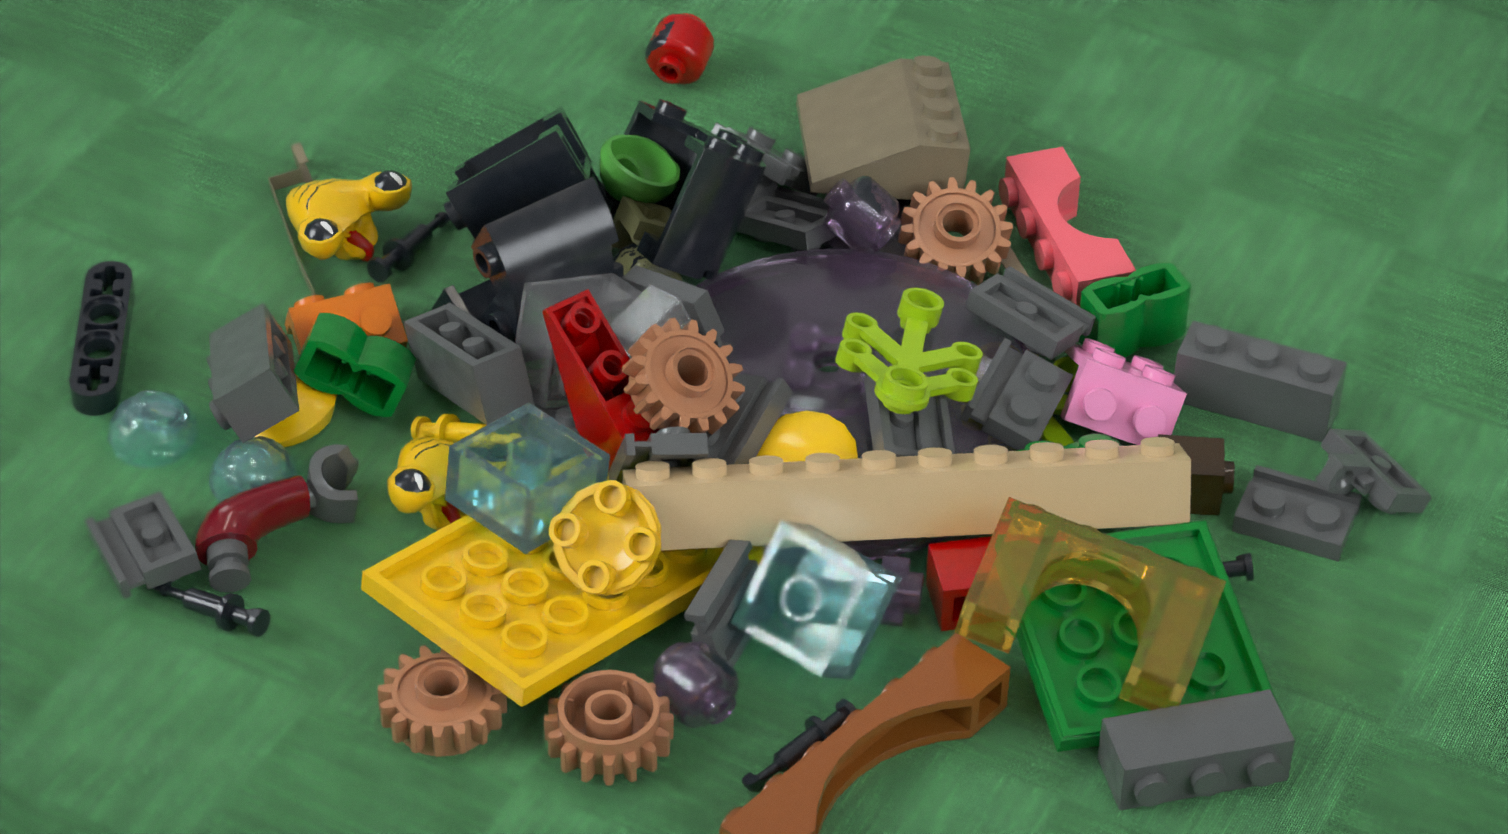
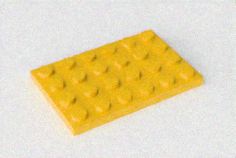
M587 451L576 455L362 571L361 590L519 706L523 707L688 609L725 547L661 550L653 570L636 587L618 595H594L576 587L560 570L553 551L554 543L549 536V525L554 516L561 512L563 506L578 491L597 482L609 480L608 473L605 475L602 473L591 452ZM762 545L752 546L748 554L749 560H756L758 566L762 565L764 547Z

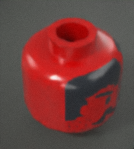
M693 14L668 15L659 21L645 49L646 62L651 71L666 83L691 84L701 77L714 51V37L705 22Z

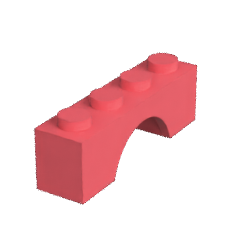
M1063 146L1006 157L1005 178L999 180L1000 199L1002 204L1006 205L1013 212L1018 232L1022 239H1028L1034 249L1036 264L1041 271L1045 270L1052 281L1053 292L1080 307L1081 292L1088 285L1106 278L1128 277L1136 270L1118 239L1092 236L1075 229L1067 223L1068 220L1077 216L1081 176Z

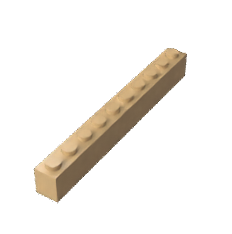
M1164 437L1145 438L1141 440V445L1119 446V443L1111 440H1092L1085 443V448L1064 449L1058 443L1041 442L1032 444L1030 450L1008 451L1006 447L999 445H982L974 448V453L952 454V451L948 449L934 447L919 450L918 456L896 457V454L891 451L873 450L863 453L862 458L840 459L838 455L832 453H814L806 456V461L783 462V459L780 457L765 455L751 458L749 464L727 465L726 461L722 459L704 458L694 461L692 466L670 467L668 463L662 461H645L638 463L636 469L622 470L623 484L639 490L655 508L662 527L661 550L726 547L729 540L750 541L752 546L1163 526L1190 522L1191 459L1179 443Z

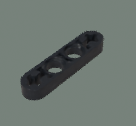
M105 261L91 267L85 276L69 377L73 407L77 412L84 415L98 416L111 412L118 406L121 398L135 299L132 270L122 262ZM113 285V295H104V292L108 289V286ZM99 317H117L115 321L101 324L93 322ZM105 350L113 352L105 358L95 359L88 357L90 353ZM93 380H101L97 390L92 391Z

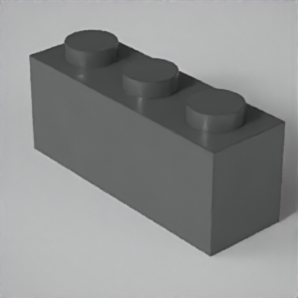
M264 302L209 334L210 355L206 357V360L211 369V378L208 379V385L213 393V400L209 402V407L216 421L224 430L232 427L239 439L244 443L299 411L292 343Z
M452 303L404 321L411 353L416 358L414 365L418 379L484 424L497 425L507 423L513 420L518 412L535 405L521 346Z
M1192 321L1177 352L1175 379L1173 382L1187 393L1183 403L1185 405L1323 442L1330 428H1332L1340 409L1347 362L1329 358L1322 354L1281 345L1270 340L1222 329L1215 325Z
M1270 689L1103 718L1097 759L1120 811L1142 806L1152 807L1170 801L1198 796L1208 797L1221 792L1254 786L1263 787L1276 782L1288 781L1295 740Z

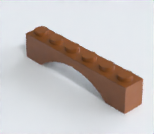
M956 632L938 648H930L922 656L919 663L904 676L892 679L884 687L881 694L862 710L856 709L850 713L842 726L823 742L817 741L812 744L802 759L785 773L774 775L766 783L763 790L743 807L732 809L722 821L719 834H820L823 822L836 800L861 775L882 761L907 750L941 741L971 738L1007 707L1010 666Z

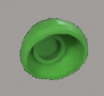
M615 135L607 139L601 147L599 175L606 191L616 200L621 201L622 196L636 201L655 204L664 200L677 188L680 176L679 165L656 142L637 135Z

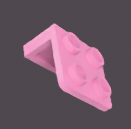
M1085 338L1082 346L1074 344L1065 350V353L1079 365L1060 415L1065 421L1135 445H1141L1142 439L1158 437V434H1172L1187 393L1173 382L1175 375L1163 370V365L1138 355L1133 356L1131 363L1125 361L1126 358L1114 353V348Z

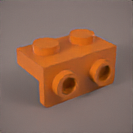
M367 282L346 289L344 295L324 299L323 295H312L302 298L294 303V307L288 308L285 320L287 334H293L299 355L319 313H332L345 317L361 327L368 336L385 337L400 343L404 347L408 343L390 284L374 287L373 283Z

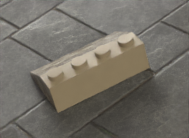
M917 56L914 59L900 58L797 95L796 107L811 192L857 196L855 194L856 186L853 182L860 176H869L874 179L877 184L872 183L871 186L873 188L879 184L880 187H877L873 194H877L878 198H889L887 194L889 193L896 199L911 200L912 194L915 191L926 196L929 182L934 181L942 190L947 188L949 177H955L958 188L964 189L971 149L948 62H942L940 59L932 56Z

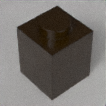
M1158 434V437L1174 440L1175 443H1179L1191 459L1190 514L1220 516L1222 495L1233 493L1235 473L1234 461H1225L1224 438Z

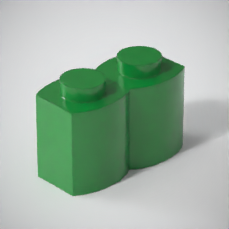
M1173 263L1147 265L1135 270L1128 277L1106 278L1088 285L1081 292L1080 307L1096 316L1091 333L1088 336L1080 335L1079 343L1083 345L1085 338L1092 339L1114 348V353L1125 358L1136 352L1140 347H1158L1176 341L1186 332L1192 285Z
M319 313L304 342L294 368V373L304 383L316 390L329 394H343L352 405L363 412L379 417H392L408 386L416 358L400 343L381 336H368L361 327L345 317L332 313Z

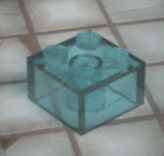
M527 403L449 446L445 500L524 554H527L551 540L549 536L551 520L561 512L563 506L578 491L597 482L607 480L610 455L531 403Z
M780 520L731 623L820 677L852 680L902 577L812 525Z

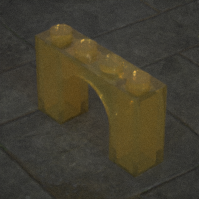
M1009 497L965 598L954 633L1009 654L1026 611L1039 594L1049 588L1064 584L1092 586L1116 598L1128 610L1137 628V650L1119 698L1149 710L1180 705L1226 581L1209 575L1202 569L1188 567L1155 554L1148 548L1134 546L1101 533L1091 526L1080 525L1047 512L1037 505L1026 504Z

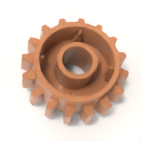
M949 177L947 188L942 190L939 185L931 181L928 184L926 196L915 191L912 194L910 207H904L900 221V224L903 226H901L898 236V243L906 245L903 258L905 262L914 261L918 267L916 274L919 277L926 274L935 280L936 286L940 287L942 283L954 284L956 289H962L963 283L970 281L980 285L983 282L985 272L996 275L1002 259H1006L1011 245V242L1008 240H1010L1013 230V223L1004 221L1008 208L1006 205L994 207L991 205L995 193L991 189L982 195L975 193L976 181L970 180L966 188L961 189L958 188L955 177ZM947 232H957L963 235V237H954Z
M670 318L662 327L656 323L653 324L627 351L632 358L622 367V372L629 376V384L624 388L625 394L631 395L635 405L634 412L641 414L650 423L651 429L656 430L658 428L661 430L667 427H685L690 430V433L709 432L712 435L726 424L727 420L740 408L735 400L745 392V386L733 381V379L743 371V368L740 364H729L726 357L733 350L731 345H724L719 348L714 343L717 337L716 330L711 329L705 335H701L698 333V323L696 320L691 319L681 329L676 318Z
M426 645L419 646V658L412 659L410 656L402 654L398 657L399 670L393 668H386L384 670V684L378 686L381 725L383 728H391L392 740L395 743L403 742L411 748L413 753L417 754L419 752L435 757L464 754L479 744H486L490 731L500 730L502 727V714L507 713V696L442 648L440 653H432Z
M601 670L585 673L570 684L564 683L561 686L562 694L560 698H550L548 701L549 714L544 715L545 740L548 741V755L550 758L561 757V771L564 773L573 771L577 767L580 768L582 782H589L595 774L603 775L606 786H612L615 775L624 774L630 782L637 781V768L642 767L645 770L654 772L657 770V756L668 757L670 754V740L674 739V714H670V700L667 696L658 697L656 694V684L653 682L647 683L634 673L618 670Z

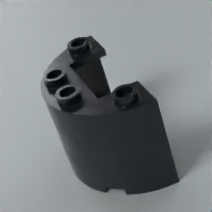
M659 99L656 107L639 100L624 135L645 137L659 144L679 165L680 176L677 188L664 200L655 203L669 207L672 211L661 236L659 237L645 231L637 251L656 266L700 280L704 277L714 281L765 171L766 164L762 161L765 153L747 144L748 141L727 130L720 128L716 135L685 120L687 111L666 100ZM606 191L611 205L609 212L613 220L620 201L613 198Z
M562 106L457 165L455 174L458 179L448 186L446 195L449 201L443 203L445 211L455 228L460 231L467 227L474 239L477 238L484 225L591 177L596 182L608 209L611 208L602 181L592 168V161Z
M593 177L484 225L471 248L478 271L483 277L489 278V280L461 293L457 292L454 285L444 288L432 310L452 303L521 346L523 355L551 342L542 311L556 303L589 289L604 316L606 317L617 308L622 296L624 283L621 278L624 276V269L621 263L615 264L611 251L613 248L611 244L618 242L619 239L607 204Z

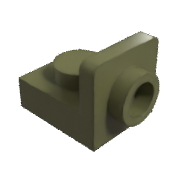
M622 196L613 219L619 241L611 244V246L622 249L631 243L639 245L645 231L660 237L672 211L669 207L644 203Z

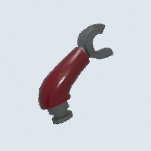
M333 444L324 446L316 451L310 459L307 481L301 475L266 483L229 497L207 512L196 534L195 551L197 552L198 560L208 566L210 571L209 582L214 590L230 593L242 590L248 586L251 581L250 569L248 568L249 560L255 556L258 550L257 543L262 537L277 529L305 519L309 514L325 522L354 523L358 504L357 490L344 489L353 482V477L358 470L359 459L353 457L348 445Z

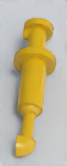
M449 413L441 415L436 423L426 416H417L411 424V436L413 439L431 437L456 444L487 446L491 441H502L510 448H517L519 442L518 434L514 430H507L505 432L492 431L489 425L461 422L458 416Z

